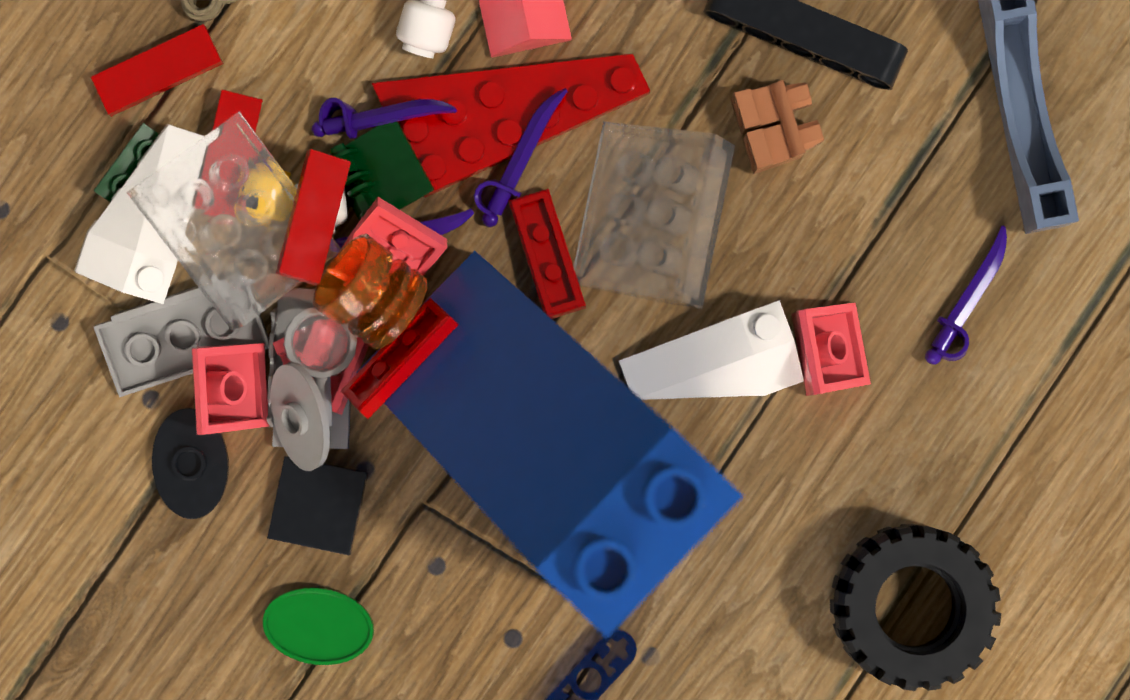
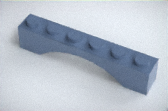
M978 0L1025 234L1066 227L1079 221L1071 179L1059 153L1045 103L1038 56L1035 1Z

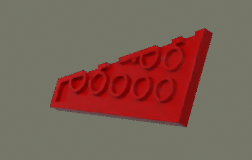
M633 54L372 83L382 107L418 99H433L448 103L457 109L456 113L434 114L398 121L435 189L425 195V198L512 158L536 110L550 96L564 88L567 89L568 93L554 111L537 146L647 96L651 92Z

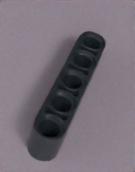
M708 0L704 9V13L715 21L884 90L893 89L908 53V49L901 43L798 0Z

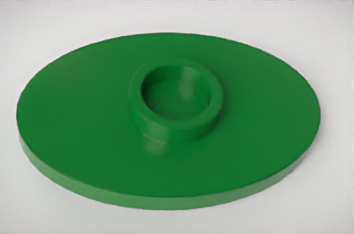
M309 587L289 591L273 600L263 616V630L270 643L284 655L308 664L334 665L352 660L368 648L374 636V623L364 606L352 597L332 589Z

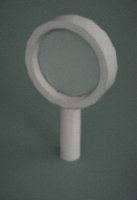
M317 306L305 309L292 319L285 330L283 345L288 361L303 366L316 382L324 400L329 426H333L330 377L337 375L349 366L355 356L357 338L353 325L344 314L334 308Z

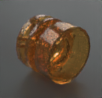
M362 234L349 241L327 266L320 284L317 285L314 292L313 305L319 312L338 325L348 323V330L355 337H361L364 343L372 349H381L393 342L415 317L427 291V278L416 269H411L407 262L402 259L392 261L393 254L389 249L370 235Z

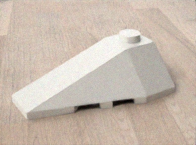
M167 124L137 163V168L122 188L119 187L111 198L112 201L98 220H95L87 230L74 271L120 292L164 304L177 265L209 138Z
M780 300L619 360L628 388L642 400L765 396L804 381L795 340Z

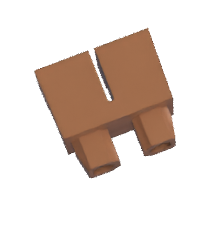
M781 80L758 89L751 90L750 88L734 92L731 103L741 135L745 134L743 142L753 175L800 159L805 154V151L824 141L818 120L797 126L793 111L812 105L807 83L785 86L784 81Z

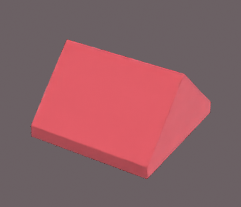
M479 0L491 58L572 41L563 0Z
M856 302L804 309L791 314L806 396L871 384Z
M264 343L212 345L193 348L197 435L269 427L267 423L268 399Z

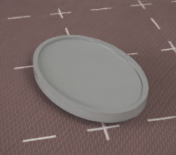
M295 362L284 364L276 370L271 383V409L274 424L282 446L290 459L302 470L312 471L324 464L329 453L330 427L326 407L320 390L309 372Z

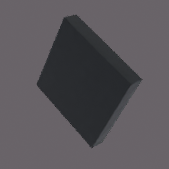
M285 456L267 539L350 556L368 473L329 464H323L312 471H305L295 465L289 456Z

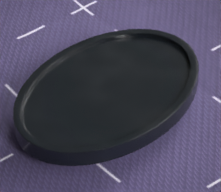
M192 408L177 410L164 420L155 437L152 451V470L156 488L167 507L178 516L187 519H197L213 511L224 495L229 475L228 451L222 433L197 435L196 409Z

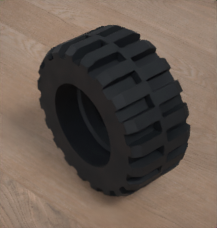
M901 524L900 527H886L877 530V534L873 537H865L856 544L858 548L852 555L847 553L840 563L843 565L840 575H835L832 588L835 589L834 599H830V612L834 614L835 623L833 627L837 637L841 639L844 645L843 648L860 667L879 681L890 686L893 684L903 690L916 691L917 688L924 687L931 691L941 689V683L947 681L952 684L964 679L962 672L969 667L975 670L983 662L979 657L985 647L991 650L996 638L991 636L993 626H1000L1001 613L996 611L995 602L1001 601L999 588L993 586L991 578L994 576L988 564L983 563L979 559L980 553L971 545L962 542L960 537L929 526ZM910 566L926 567L939 574L947 583L952 598L951 614L945 628L936 638L920 646H907L893 641L883 632L876 617V601L882 585L894 572Z

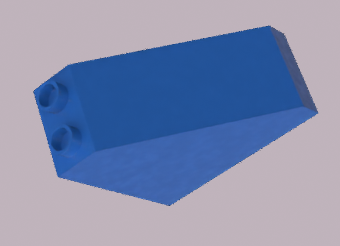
M474 251L428 298L437 303L459 325L384 404L529 563L594 627L608 638L743 498V495L669 423L480 254ZM420 307L404 322V324L420 309ZM395 333L369 358V360L356 373H358L370 361V359L395 335Z

